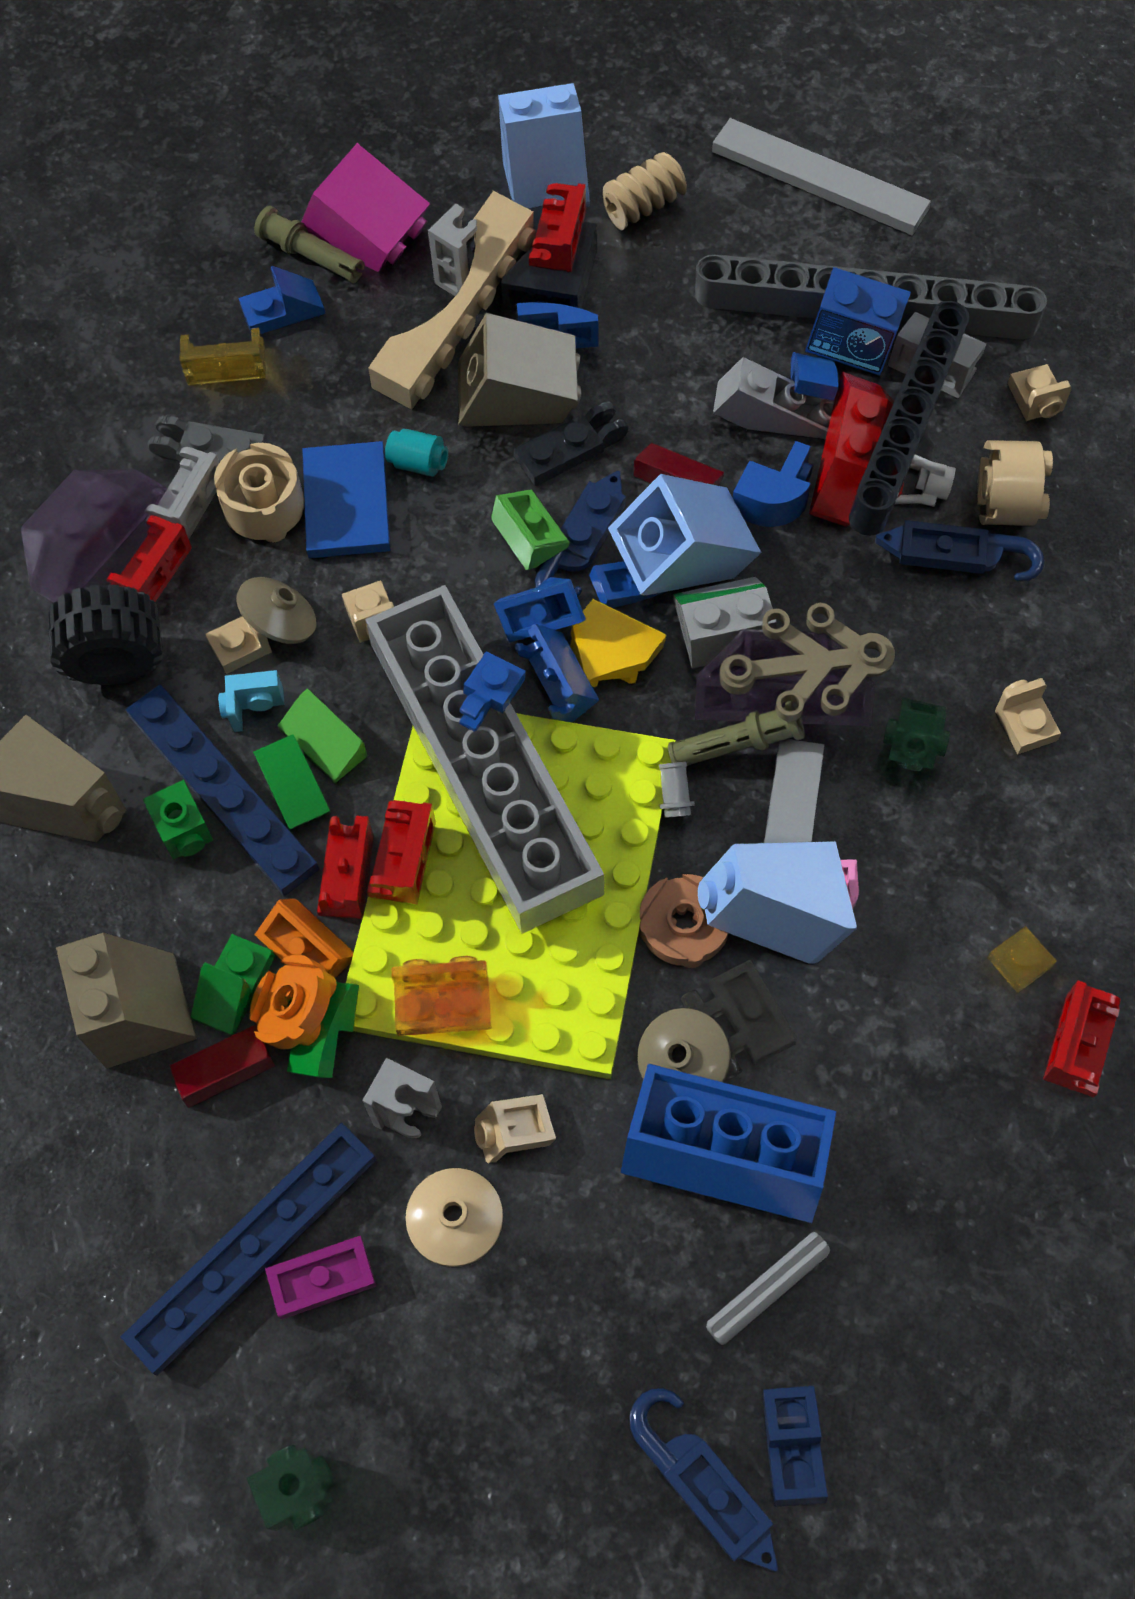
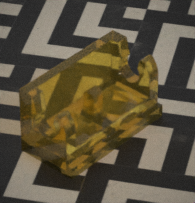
M260 328L251 329V341L220 343L205 346H194L193 343L190 344L189 334L181 335L180 363L187 384L198 385L266 378L265 343L263 337H260Z

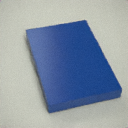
M383 441L302 448L306 551L308 558L391 551Z

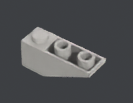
M742 357L718 381L713 414L745 429L826 439L834 401L794 393L795 381Z

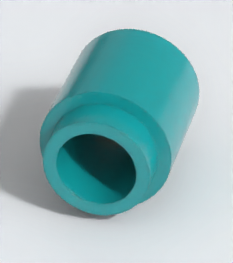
M404 428L401 431L394 430L390 433L386 442L385 458L388 463H393L397 469L434 477L447 464L448 447L444 446L441 436Z

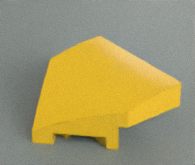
M594 599L583 610L586 620L572 625L570 633L572 637L570 647L592 687H597L599 680L622 679L628 682V684L636 683L638 672L644 671L664 647L667 636Z

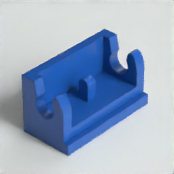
M535 624L528 630L530 637L535 642L530 645L517 643L515 644V649L520 657L529 659L553 704L548 707L552 718L572 723L596 704L599 698L563 633Z

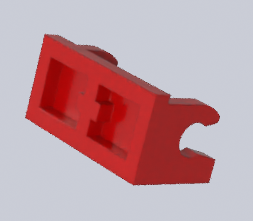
M553 183L548 185L546 193L560 195L564 200H557L555 198L544 199L537 233L532 244V252L529 255V266L571 272L586 214V184L578 183L577 186Z
M151 515L146 521L151 527L148 529V535L122 573L120 575L110 573L106 581L111 583V585L137 589V592H144L150 596V600L156 602L192 547L183 525L177 522L174 524L161 517Z
M399 800L389 801L378 853L367 889L368 897L418 904L436 824L432 804L424 802L419 804Z
M333 816L330 819L317 909L318 916L363 919L374 839L368 816H356L354 826L341 824L337 816Z
M1077 980L1066 995L1043 1080L1091 1097L1097 1095L1115 1021L1120 1010L1121 999L1119 997L1087 986V983Z

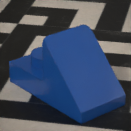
M274 266L271 267L275 287L239 298L240 306L252 337L326 314L313 280Z
M550 577L537 588L500 598L494 603L509 643L530 637L528 630L535 624L557 630L582 623L586 620L571 579Z

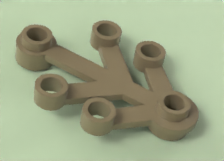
M816 603L809 608L806 619L807 627L814 633H825L845 649L829 651L792 626L789 616L785 611L771 609L763 617V633L770 639H779L801 655L751 661L744 655L729 656L721 664L720 683L727 692L739 695L748 692L757 679L805 673L792 690L784 691L777 698L776 713L778 717L784 721L792 722L800 718L803 713L804 704L831 670L849 668L839 684L826 687L821 697L823 711L829 715L838 716L846 711L849 698L866 677L883 675L892 667L895 650L892 643L883 635L867 633L860 636L836 620L833 609L825 603ZM815 614H823L828 618V621L817 623L812 617ZM777 619L784 626L779 629H773L768 625V622ZM866 649H875L879 651L880 656L870 658L864 651ZM733 666H742L746 669V672L741 676H736L730 672V669ZM831 695H838L842 698L843 703L834 706L827 701V698ZM786 701H793L797 704L798 708L790 712L784 710L782 704Z

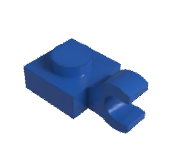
M486 651L464 683L463 694L468 697L460 708L459 712L464 715L460 719L459 724L476 732L490 708L503 714L525 681L526 671Z

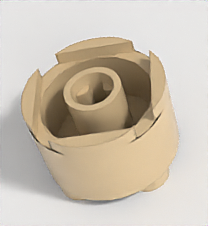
M987 440L983 448L991 449L989 458L981 457L977 488L978 505H986L987 515H979L980 523L982 525L1034 526L1038 519H1047L1050 500L1049 495L1044 494L1045 476L1049 477L1052 472V451H1043L1042 444L1039 441Z
M268 443L250 444L251 449L243 450L239 453L237 449L229 452L220 461L214 474L216 493L228 526L246 538L279 542L298 523L305 506L300 479L291 457L280 447Z

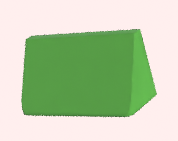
M532 489L496 496L491 519L526 570L536 568L569 547L570 542Z
M306 689L299 695L278 724V729L284 735L290 736L294 734L302 752L335 784L368 756L364 742L309 689Z

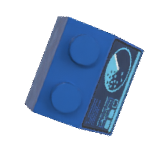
M833 267L805 352L880 376L911 292Z

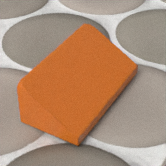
M294 898L279 899L254 934L270 950H273L274 954L281 960L290 955H304L320 963L326 972L334 976V978L351 964L354 953L303 904Z

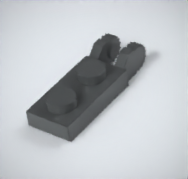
M162 415L157 418L155 428L164 436H151L147 448L156 456L179 460L180 463L184 458L179 455L182 448L191 447L205 453L212 452L217 454L220 463L224 456L235 449L239 453L243 450L251 449L250 444L267 443L265 434L190 421L186 423L178 417ZM170 436H172L173 438L181 439L180 444L172 438H170Z

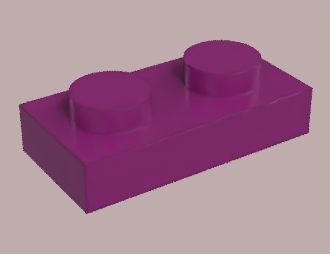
M361 1236L265 1268L276 1312L281 1320L377 1287Z

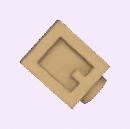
M1048 364L1012 373L1008 381V386L1026 421L1039 417L1049 418L1063 411L1072 389L1068 381L1057 383Z
M381 580L342 594L344 605L359 642L370 640L365 619L394 607L393 602L389 601Z
M243 616L205 634L208 643L226 674L272 652L267 637L256 631Z
M1043 678L1031 682L1019 680L1010 684L1004 689L995 710L1017 754L1056 742L1061 735L1042 698L1047 687Z
M543 1094L493 1101L475 1119V1140L479 1148L483 1149L487 1163L497 1162L506 1153L546 1147L556 1140Z

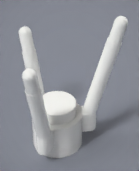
M915 454L910 468L919 471L915 488L922 490V494L900 495L895 504H924L934 507L937 498L947 500L953 484L955 468L932 462Z

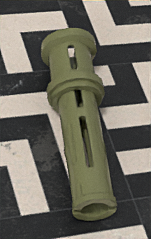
M266 206L258 215L254 227L256 237L262 240L269 239L281 245L282 251L287 254L299 253L346 278L351 283H356L362 276V273L355 269L357 267L364 270L365 263L363 260L357 259L307 232L304 223L298 220L290 221L279 215L278 209L272 206Z
M793 701L786 702L785 707H783L784 710L790 712L798 708ZM776 710L763 714L754 711L749 713V716H746V721L677 742H669L668 752L672 763L687 762L688 766L749 747L763 751L768 749L769 744L792 737L796 740L804 739V725L801 716L795 721L787 722L778 717Z

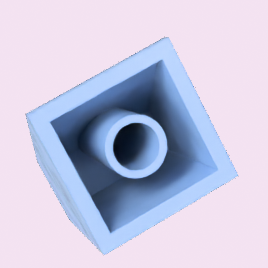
M574 83L498 95L503 166L512 201L526 208L542 206L544 199L555 198L557 200H564L560 195L546 193L549 184L560 183L577 186L580 183L586 184V207H590L582 113Z
M660 474L608 527L641 595H651L734 579L762 553L727 487Z
M836 841L733 844L699 882L698 901L701 908L705 909L709 926L809 964L818 963L857 929Z

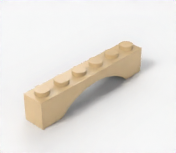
M495 191L491 193L474 217L477 221V231L474 234V258L469 275L458 294L446 308L426 323L408 332L390 337L368 367L372 388L411 410L420 398L425 399L429 395L434 384V377L438 371L449 366L454 357L456 345L461 338L467 339L475 326V318L481 309L486 310L489 308L494 300L497 286L505 274L516 264V259L522 250L527 252L535 239L536 230L533 229V211Z

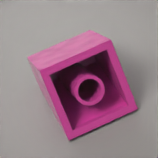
M357 143L312 194L301 222L306 226L307 232L351 256L363 260L366 267L379 272L387 261L393 265L406 249L403 242L408 236L415 239L428 222L423 216L430 203Z

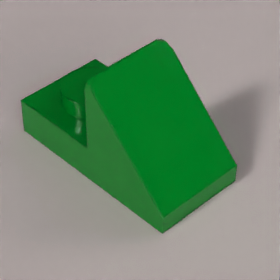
M231 934L215 966L204 962L201 968L191 1019L229 1036L234 1035L251 1005L259 982L268 972L276 957L273 950Z

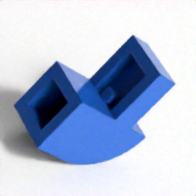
M795 441L780 472L749 460L733 491V500L745 521L764 527H776L794 521L804 512L807 507L811 486L809 479L814 465L808 463L811 446Z

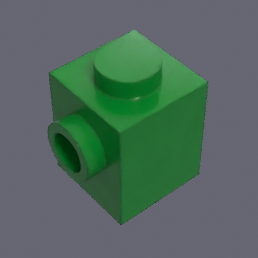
M184 780L143 798L157 831L173 860L180 856L194 855L201 851L205 844L214 841Z

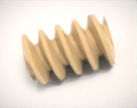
M661 152L656 154L653 159L645 160L640 166L631 168L628 173L620 174L616 180L606 182L602 193L603 202L612 223L619 230H624L628 226L627 219L631 223H637L640 219V213L643 216H649L652 213V207L655 209L663 208L664 200L668 203L674 202L677 197L676 191L681 195H685L687 183L678 162L669 154Z

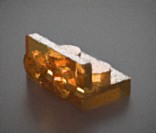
M458 956L452 958L449 961L450 963L431 964L427 960L414 959L404 962L402 966L392 967L397 1036L492 1029L487 962L484 960L478 961L477 958L472 956Z

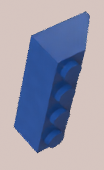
M648 1064L626 1141L621 1173L812 1223L824 1186L836 1111Z

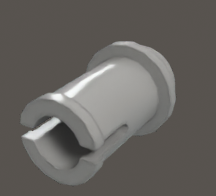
M687 762L659 764L663 804L659 806L660 809H664L665 817L691 815L690 806H695L694 801H690L686 771Z

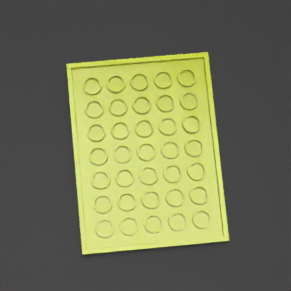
M516 713L604 873L603 896L521 934L413 726L394 800L432 804L436 824L418 904L372 897L367 899L346 980L348 984L359 985L353 1031L611 1080L640 932V906L648 890L663 809H660L659 806L663 804L659 764L672 763L668 752V744L676 740Z

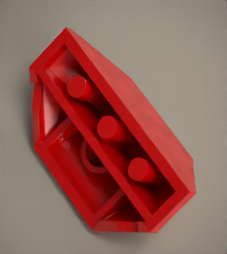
M842 372L840 375L810 507V515L845 527L850 525L848 520L857 489L895 402L879 384ZM902 485V488H901V490H900V492H899L898 497L902 494L903 485Z

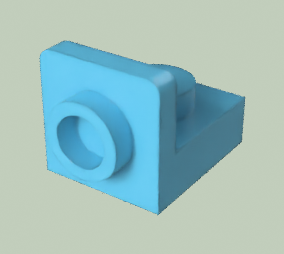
M277 670L225 676V692L219 693L218 696L222 719L228 718L234 732L243 731L242 709L266 711L273 706L285 705L284 689Z

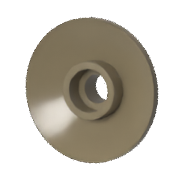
M254 577L246 580L240 586L236 596L238 609L244 619L262 635L281 643L297 644L308 640L315 631V613L308 601L294 588L281 581L267 577Z
M679 1008L661 1014L649 1024L639 1043L638 1066L643 1079L647 1065L652 1064L723 1082L730 1066V1045L724 1030L712 1017L695 1009ZM683 1045L686 1049V1057L682 1062L676 1063L672 1058V1052L677 1046Z

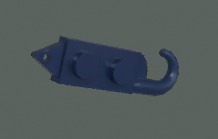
M616 471L596 483L588 482L561 527V531L570 542L569 547L542 563L535 579L536 588L547 578L554 577L559 568L566 571H580L590 567L610 533L608 527L620 516L626 506V496L622 495L620 471ZM576 586L574 588L577 597L582 592V588L580 586Z
M905 520L903 526L878 534L875 539L876 544L900 558L899 564L983 574L985 571H991L997 566L1003 552L1020 553L1028 556L1032 565L1026 572L1016 573L1014 579L1016 581H1029L1036 578L1042 572L1045 564L1043 552L1033 541L1018 536L988 533V529Z
M664 1388L650 1389L641 1394L633 1403L629 1415L630 1430L638 1445L733 1562L739 1558L773 1572L777 1571L778 1567L770 1533V1527L773 1525L772 1521L708 1444L694 1434H684L675 1437L665 1444L649 1425L647 1419L648 1411L655 1403L668 1402L679 1409L683 1407V1400L673 1391ZM763 1553H768L771 1557L768 1564L764 1563L761 1559Z

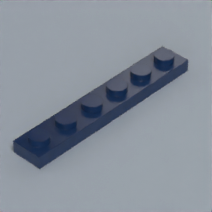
M161 684L125 709L130 719L284 897L320 870L313 857Z
M341 1122L120 1338L154 1375L158 1376L265 1268H268L377 1160L375 1155Z

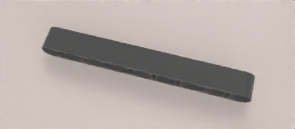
M707 255L700 259L696 266L695 298L702 306L715 309L816 319L833 267L910 291L911 293L899 325L902 328L914 312L930 318L937 304L943 301H954L963 305L970 315L964 334L1020 340L1029 339L1038 332L1047 305V297L1044 292L1037 287L1028 285L726 255Z

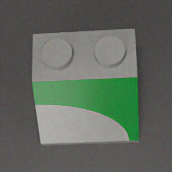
M756 577L673 594L675 608L692 668L720 663L732 655L748 657L776 650V640L768 638L762 630L763 617L767 611L773 608L766 586ZM776 619L768 622V625L773 629H777Z

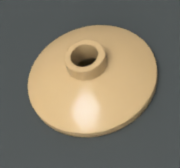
M462 1168L444 1169L425 1178L412 1193L406 1210V1227L415 1248L429 1261L447 1267L468 1265L485 1256L495 1245L503 1224L502 1204L494 1187L480 1174ZM456 1205L462 1209V1215L458 1220L448 1221L444 1218V1212L449 1206Z

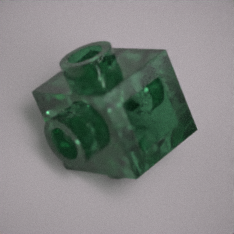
M902 697L897 719L888 718L883 743L890 745L889 760L896 761L898 766L908 770L919 771L922 770V767L933 769L936 755L944 757L949 742L950 731L943 730L946 721V707Z
M295 1445L285 1447L270 1455L266 1459L268 1467L246 1478L265 1526L269 1530L277 1531L292 1523L295 1530L303 1528L324 1516L321 1507L333 1501L328 1488L335 1485V1481L324 1456L320 1455L315 1458L310 1450L303 1448L297 1451ZM299 1479V1489L294 1495H291L290 1487L295 1480Z

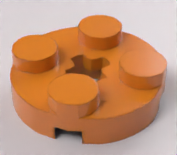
M295 954L287 956L280 961L286 965L280 968L276 974L268 971L255 990L250 1006V1020L257 1023L258 1032L253 1031L256 1037L278 1049H290L298 1044L309 1046L314 1043L320 1034V1023L327 1011L330 997L336 990V979L328 974L320 963L304 955ZM289 1000H292L290 1005L287 1007Z

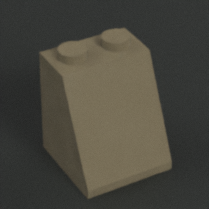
M486 313L458 360V425L469 427L562 423L571 409H576L581 397V387L577 385L580 355L576 353L575 335Z
M25 715L0 740V823L92 842H98L105 833H110L119 825L122 815L126 812V808L105 772L29 716Z
M100 933L56 947L76 1035L106 1069L197 1039L176 958L173 953L106 933Z

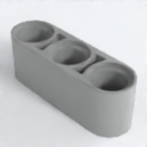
M792 739L779 741L764 843L812 841L824 744Z

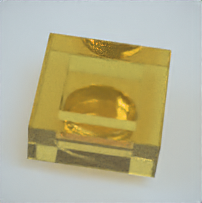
M1026 926L992 950L987 957L1017 993L1050 970L1057 962Z

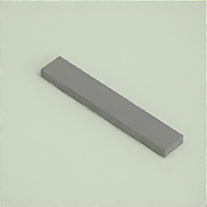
M732 118L727 121L713 141L712 152L910 235L914 234L929 210L931 200Z

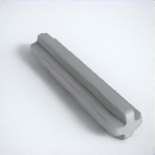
M816 1232L810 1233L708 1321L706 1327L711 1336L721 1345L730 1341L828 1256L830 1248L826 1241Z

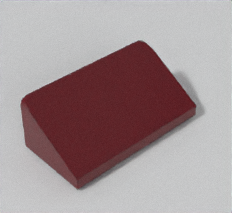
M654 443L649 444L638 454L634 461V476L649 483H652L660 474L719 486L724 477V472Z
M256 1024L170 1065L178 1092L188 1108L275 1067L265 1042L259 1040L253 1032H258Z

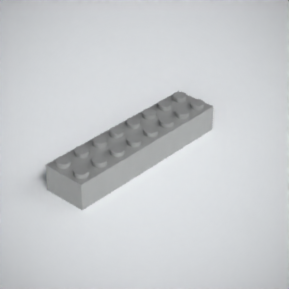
M446 585L365 619L371 646L521 934L603 896L604 873L511 703H509L503 714L490 708L476 732L459 724L460 719L464 715L459 711L463 702L468 697L463 694L464 683L484 654Z

